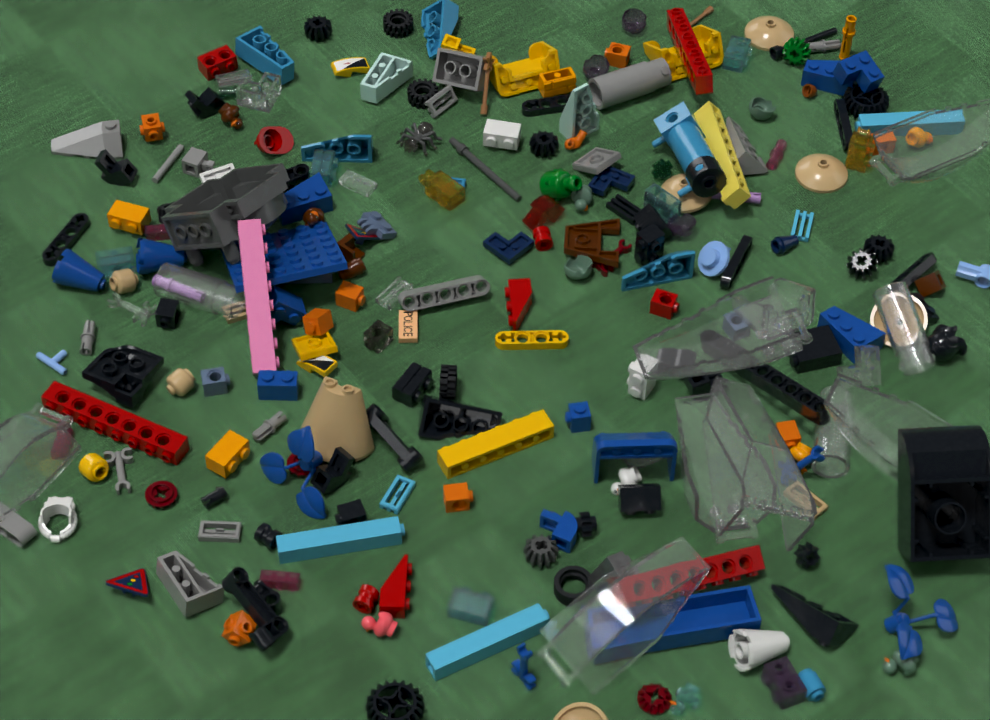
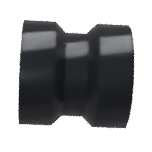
M265 522L255 531L254 540L264 543L265 547L274 550L277 548L276 536L283 535V533L277 529L273 530Z

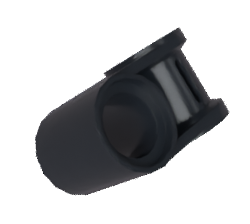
M297 164L286 169L290 179L286 182L289 188L283 192L289 191L310 178L308 165Z
M256 580L254 582L255 589L276 615L279 616L283 609L280 594L268 587L264 582Z

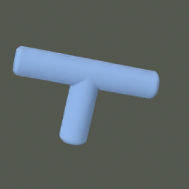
M62 349L53 358L48 357L42 352L36 354L37 359L61 375L67 374V369L59 364L67 356L65 350Z

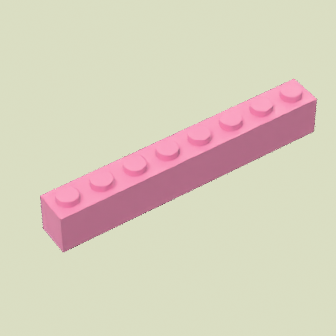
M261 219L238 220L237 228L252 375H258L259 370L277 371L276 368H280L279 356L275 357L274 350L278 349L277 337L273 338L272 331L276 330L275 318L271 319L270 312L274 311L273 299L269 300V292H272L271 280L267 281V273H270L269 261L265 262V254H268L267 242L263 243V235H266L265 224H261Z

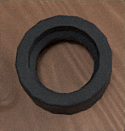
M567 566L560 569L554 577V595L556 599L569 607L584 605L590 600L593 593V583L588 578L591 574L580 566ZM568 579H577L582 581L586 588L580 593H568L561 588V583Z

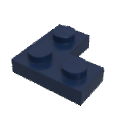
M609 166L598 175H595L588 186L593 193L604 196L611 186L627 192L635 181V175Z
M494 232L483 241V247L509 265L534 246V240L523 232L518 233L509 241L497 232Z

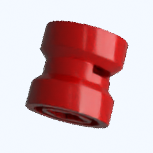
M547 226L536 227L532 232L536 249L538 251L550 250L553 246L550 229Z
M363 584L358 591L359 595L355 597L352 605L357 611L369 614L374 608L373 603L378 600L380 593L375 587Z

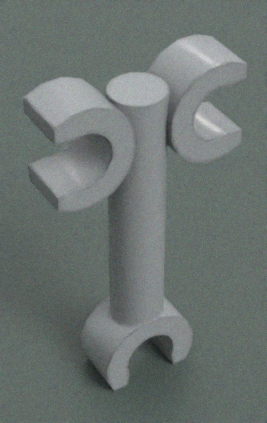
M127 447L115 453L112 451L103 452L104 459L111 458L106 460L109 467L116 464L118 482L115 485L116 494L120 495V489L126 488L128 494L131 493L130 483L126 481L124 463L131 464L134 462L133 456H127L132 455V449Z

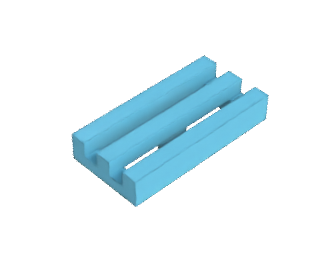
M796 209L791 235H795L798 218H802L797 237L799 241L808 242L814 213L807 214V211L800 213V210ZM805 219H809L806 235L802 237Z
M397 475L379 503V508L384 509L385 507L387 511L391 512L392 510L394 514L398 515L416 486V481ZM400 481H402L403 483L395 493V496L393 497L391 502L387 503L392 494L394 493L395 489L399 485Z

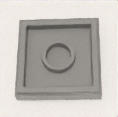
M595 147L576 160L572 166L574 170L598 175L622 157L618 151Z

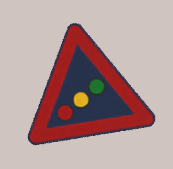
M350 224L345 225L355 238V244L363 245L364 240H380L376 234L367 235L361 228Z
M144 568L106 580L105 582L106 586L122 590L123 594L126 592L133 593L132 597L136 595L148 597L149 594Z

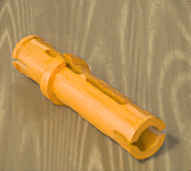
M854 15L846 17L845 27L842 29L843 38L839 54L841 60L850 57L852 40L856 33L855 25L857 18Z

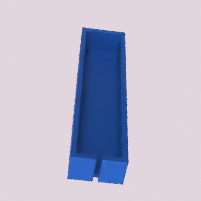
M746 585L655 600L647 604L636 603L635 607L623 609V606L588 611L585 612L584 627L588 642H590L589 646L593 661H600L726 640L729 638V635L734 633V629L760 630L762 620L751 587Z

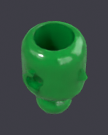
M562 168L544 173L539 182L542 195L552 199V201H561V198H567L572 192H577L582 187V180L579 176L571 175Z

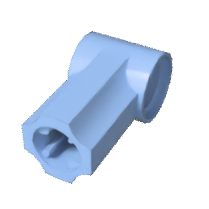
M963 261L959 262L955 276L974 281L975 285L979 288L986 289L990 287L989 264H982L979 267Z

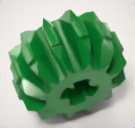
M799 36L795 39L790 38L784 44L782 52L785 54L784 59H789V64L794 62L795 66L799 63L803 65L809 60L810 53L812 52V49L808 48L810 43H805V38L800 40Z

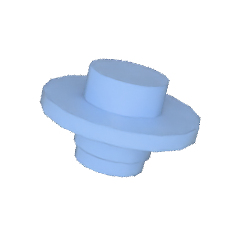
M720 241L707 243L699 253L698 267L700 271L709 277H715L723 273L730 260L731 248Z

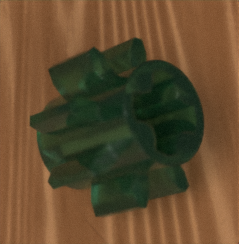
M662 158L652 165L654 169L651 173L655 179L660 177L661 180H664L672 174L671 169L673 165L669 160L665 162Z

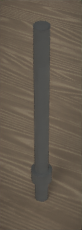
M454 137L449 139V143L456 148V151L461 156L468 158L515 201L519 202L522 199L521 195L472 154L464 143H460Z

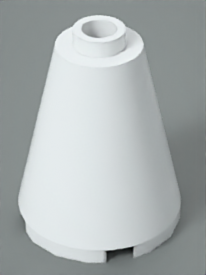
M734 629V633L729 635L728 638L730 658L735 659L737 664H734V666L741 672L749 671L787 652L790 646V639L783 631Z

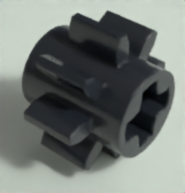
M589 511L579 512V517L575 518L578 525L577 533H581L582 537H591V531H597L596 517L590 516Z
M806 542V545L799 544L798 549L794 552L798 558L795 562L799 565L802 564V567L806 569L809 568V565L816 567L818 559L821 558L817 553L819 548L809 542Z

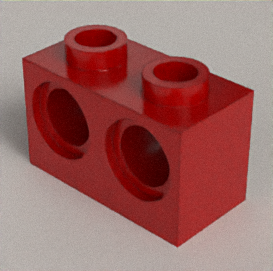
M227 45L197 57L198 70L208 81L238 69L237 56Z

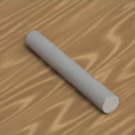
M178 144L152 177L154 183L159 182L184 150L183 145Z

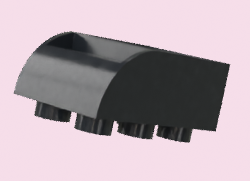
M980 425L898 429V550L910 562L990 558V446L987 436Z

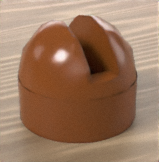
M805 84L802 94L807 98L815 97L817 88L812 84Z

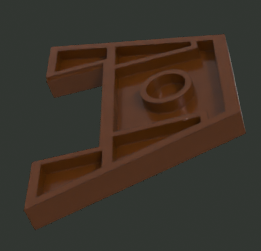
M620 218L565 226L564 254L575 257L578 255L588 256L594 262L618 268L619 251L601 250V234L619 235Z

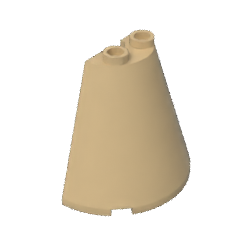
M325 376L301 428L310 426L315 450L321 453L323 461L329 462L337 447H342L354 457L355 461L362 460L368 457L375 448L362 390L349 384L340 386L338 385V380Z

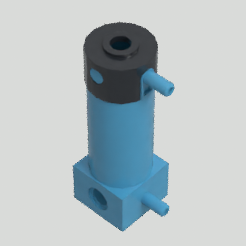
M683 101L654 119L662 136L652 141V145L656 148L662 143L667 142L684 171L689 185L677 191L679 197H683L691 191L699 197H711L723 189L726 184V176L704 139L706 136Z

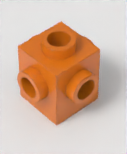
M159 113L141 115L142 125H139L141 136H145V141L163 140L162 132H165L164 122H160Z
M240 610L231 614L225 621L221 636L228 640L229 644L239 647L252 641L248 635L254 633L257 624L249 614Z

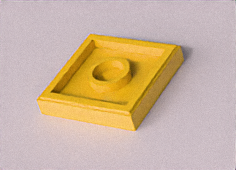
M329 331L322 336L304 335L291 339L292 346L301 361L338 352L337 345Z

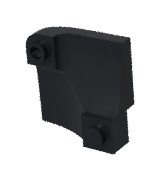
M130 345L108 348L101 352L82 371V378L107 391L116 399L117 403L133 409L144 397L143 394L148 384L164 364V357Z

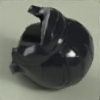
M940 324L935 328L932 335L926 339L925 350L930 359L944 362L950 360L956 354L964 356L967 353L965 340L955 336L958 330L956 325L950 327Z

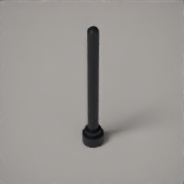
M833 27L805 38V43L815 42L836 34L837 28ZM776 45L769 49L770 57L773 60L782 58L784 46Z

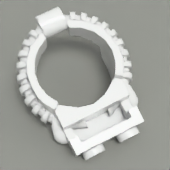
M48 497L44 507L41 509L38 528L45 538L51 539V543H60L62 539L64 540L71 536L76 529L78 522L75 512L76 505L71 497ZM57 514L68 516V526L60 531V535H52V531L46 527L50 517Z

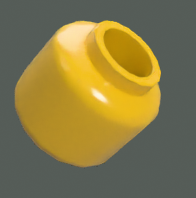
M96 453L85 455L79 463V472L92 482L103 480L109 471L108 462Z

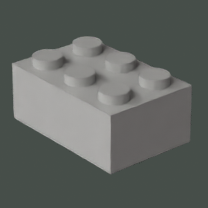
M438 48L432 81L484 92L486 70H483V58H486V56L448 48Z

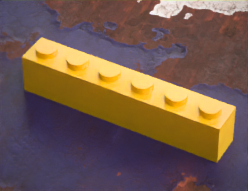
M544 409L532 412L527 416L516 418L509 423L498 425L491 430L480 432L473 437L442 447L437 450V463L446 478L450 479L554 438V424Z

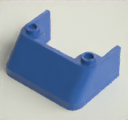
M665 431L600 433L593 438L592 446L594 484H598L600 459L667 457L669 481H674L678 452L677 442L672 434Z

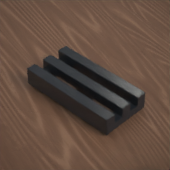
M619 194L612 198L611 202L608 201L606 203L607 209L631 225H634L636 222L632 216L641 210Z

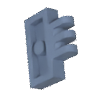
M377 211L363 212L361 218L357 221V224L361 226L367 235L376 234L380 240L394 239L397 234Z

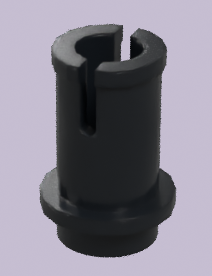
M223 486L215 487L216 490L200 498L202 503L209 499L211 500L204 504L206 509H209V507L221 500H226L225 498L228 497V494Z

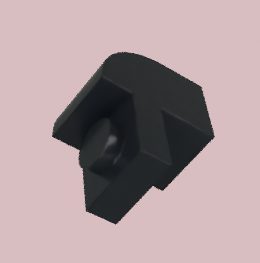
M209 87L200 96H197L190 90L184 94L189 100L187 103L190 105V108L199 118H208L217 114L225 104L220 95Z
M106 149L100 151L94 163L103 172L101 178L113 185L123 186L132 183L138 172L136 167L127 158L116 161Z
M701 367L684 373V384L696 401H708L709 395L727 390V383L719 371L707 375Z
M342 447L335 448L329 464L318 466L310 483L323 494L336 491L352 475L349 469L354 461V457Z

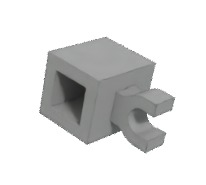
M191 147L181 160L183 173L199 178V173L215 169L213 168L215 161L208 160V153Z

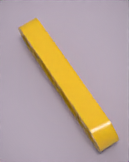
M563 330L500 331L495 335V346L500 350L564 349L569 343V335ZM525 338L527 339V341L521 343L518 341V339ZM545 338L546 341L538 342L536 339Z

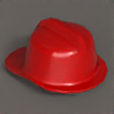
M267 126L260 130L254 145H257L259 150L266 154H285L292 150L294 139L291 132L285 127Z

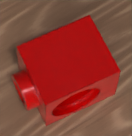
M657 288L650 302L649 313L671 320L673 313L676 314L679 309L680 303L677 302L678 294Z

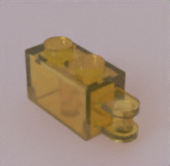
M858 126L857 132L853 131L845 162L847 169L865 173L867 166L871 167L873 157L870 154L874 153L876 144H873L874 136L870 135L871 129L864 130Z
M428 169L424 175L418 176L419 181L425 186L426 195L447 210L451 211L465 201V188L441 170L434 173Z

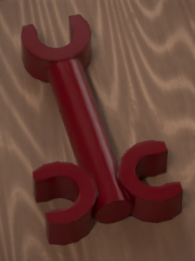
M621 239L618 243V248L614 251H619V255L630 253L632 244L624 246L625 240ZM593 261L592 268H596L598 271L601 270L603 277H608L607 270L614 272L613 266Z

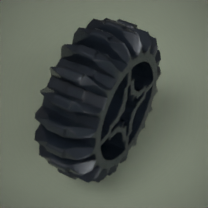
M853 84L852 87H847L843 95L848 115H853L854 118H857L859 114L886 113L889 107V96L883 87H878L864 94L858 84Z
M395 678L393 683L385 680L384 686L378 683L377 690L372 689L371 695L367 697L365 709L368 720H420L424 716L425 704L423 703L422 694H419L418 688L413 689L412 682L405 685L404 679L400 683H397ZM402 698L408 700L411 703V705L408 704V702L404 701Z

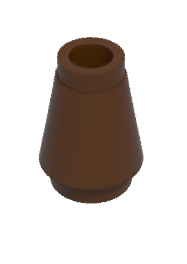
M360 257L357 259L353 258L347 263L348 269L337 272L343 281L362 275L366 271V267Z

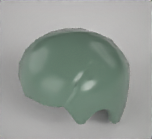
M759 96L752 98L749 103L750 113L759 120L769 119L776 110V106H772L771 100L766 101Z
M578 255L575 260L569 258L564 264V272L573 280L586 279L592 272L593 261L584 255Z

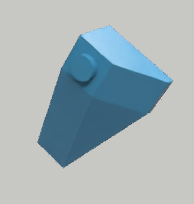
M438 0L422 10L421 26L425 30L424 37L427 39L426 47L430 59L437 56L438 48H442L440 46L445 34L451 35L458 21L459 6L450 0Z
M349 135L301 146L302 161L372 163L373 135Z
M684 250L669 253L622 276L621 291L691 279L693 276L695 251Z

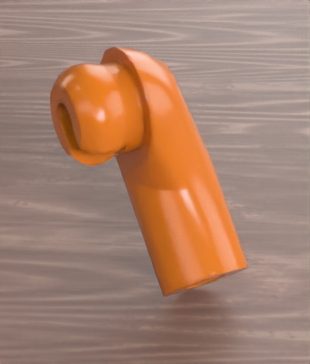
M580 129L576 137L565 141V147L569 150L579 148L588 133Z

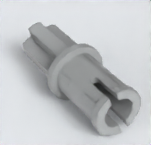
M822 39L818 42H808L810 43L808 48L812 49V52L822 51L825 53L827 50H835L841 47L840 40L838 39L828 41Z
M86 320L83 333L80 335L82 341L80 354L88 356V351L89 355L92 354L93 342L96 339L94 335V321Z
M278 411L269 420H264L263 424L252 432L253 439L260 442L270 433H274L277 427L287 421L286 415L284 414L281 417L283 412Z

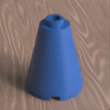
M145 238L137 239L136 248H140L136 254L138 275L181 267L184 262H187V254L184 250L175 251L174 246Z
M71 249L63 251L61 255L64 258L61 261H57L53 270V283L95 292L104 289L107 280L102 272Z

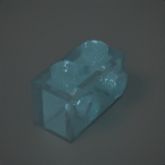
M731 36L723 57L722 69L742 73L743 68L748 65V56L751 57L752 54L751 39Z

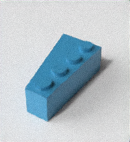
M261 25L235 38V55L280 85L294 79L295 62L284 50L279 49V45L271 40V36L268 33H264Z

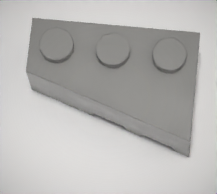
M175 550L157 557L156 574L185 618L223 603L224 589L220 583L217 585L210 579L207 573H202L196 569L195 564Z

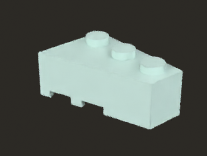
M381 52L360 83L361 99L377 104L413 77V62Z

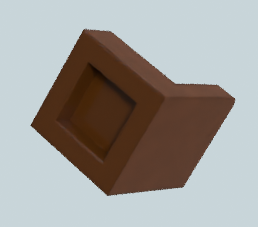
M348 233L337 242L348 263L353 258L357 259L360 257L363 259L365 257V253L355 247V238L352 234Z
M939 270L914 281L919 293L923 297L946 287Z

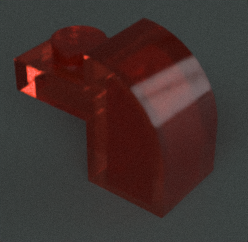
M542 195L530 204L532 209L522 222L533 231L536 227L543 226L547 219L555 223L565 208L552 197Z

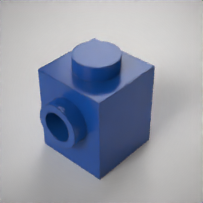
M587 401L568 403L565 421L566 424H569L571 433L590 431L591 413Z

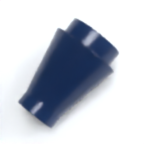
M796 235L777 236L771 241V248L774 253L783 254L793 246L798 245V237Z

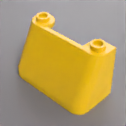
M704 25L692 27L710 69L720 66L724 60L721 32ZM651 40L643 43L644 52L650 61L657 58H664L671 71L672 81L688 76L675 46L660 49V45L656 41Z
M544 41L536 42L529 47V58L503 65L492 55V59H495L492 64L489 79L497 93L503 97H508L538 89V74L560 69L557 49Z

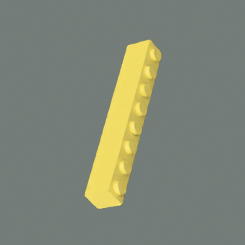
M708 101L694 113V116L706 136L704 139L726 176V184L720 191L722 195L721 200L726 206L729 205L736 209L749 199L751 194L722 113L718 107Z

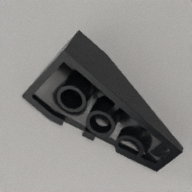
M424 395L420 410L418 436L438 440L449 437L477 435L480 432L491 430L500 425L503 412Z
M772 584L771 589L811 636L818 639V643L824 647L840 646L859 626V624L837 612L833 613L823 610L824 606L809 600L806 602L807 598L783 585Z

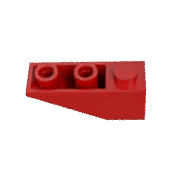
M530 278L508 279V287H504L505 298L509 299V301H506L507 312H510V315H508V325L512 326L513 331L519 329L532 304Z
M408 554L403 556L380 588L379 612H389L393 618L405 619V611L410 610V598H406L407 593H411V580H408V575H412V563H408Z

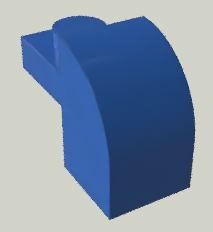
M543 509L540 514V527L553 532L551 540H556L559 550L570 554L577 539L578 525L575 517L568 511H565L563 516H560L556 512Z

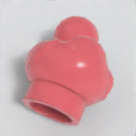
M379 612L377 622L372 616L363 617L361 621L362 627L366 632L373 629L377 637H384L386 635L391 638L398 622L393 620V616L389 612Z

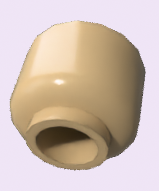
M128 268L114 271L109 278L110 287L117 294L133 292L139 283L137 274Z
M178 368L166 378L168 384L166 389L173 396L176 394L183 397L194 388L195 377L187 368Z

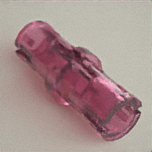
M783 139L777 140L774 149L770 151V157L766 163V167L769 170H775L779 161L783 159V152L787 147V142Z

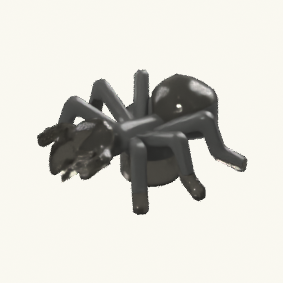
M414 122L410 126L414 132L406 127L404 132L400 133L402 135L400 140L396 141V144L401 143V147L404 145L405 152L409 150L408 153L412 150L416 152L418 148L423 149L424 155L428 156L426 151L428 141L431 147L437 150L432 138L429 136L433 135L434 139L439 141L443 139L436 135L431 123L421 122L417 129Z

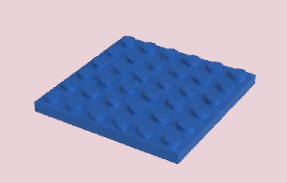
M318 221L315 225H299L294 229H280L275 233L263 235V243L267 242L268 254H265V262L269 261L270 273H267V281L271 280V286L348 269L347 261L327 222ZM220 249L236 293L244 292L241 260L230 264V262H227L222 249Z

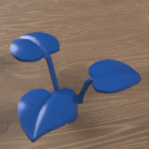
M306 426L292 431L287 438L290 451L294 455H298V462L284 466V459L280 454L269 452L261 457L260 465L265 476L275 484L283 483L287 479L286 470L300 465L302 470L310 471L301 486L302 492L296 495V501L300 510L307 516L315 519H324L327 515L321 493L312 486L306 487L315 473L316 467L323 463L321 453L315 450L311 428Z
M893 564L884 565L892 593L897 598L904 599L897 609L892 611L893 615L884 620L885 628L890 634L897 632L901 660L916 657L923 650L919 633L912 630V626L909 624L936 617L937 625L942 631L951 633L958 629V621L956 620L957 617L954 609L944 599H938L934 602L935 613L910 620L906 613L899 612L910 600L909 594L914 593V584L908 572L900 566Z

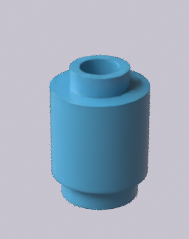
M811 668L804 669L798 673L797 683L807 700L814 702L821 700L825 696L826 688L817 673Z

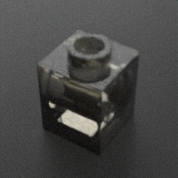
M379 319L363 333L366 348L378 354L393 341V328Z

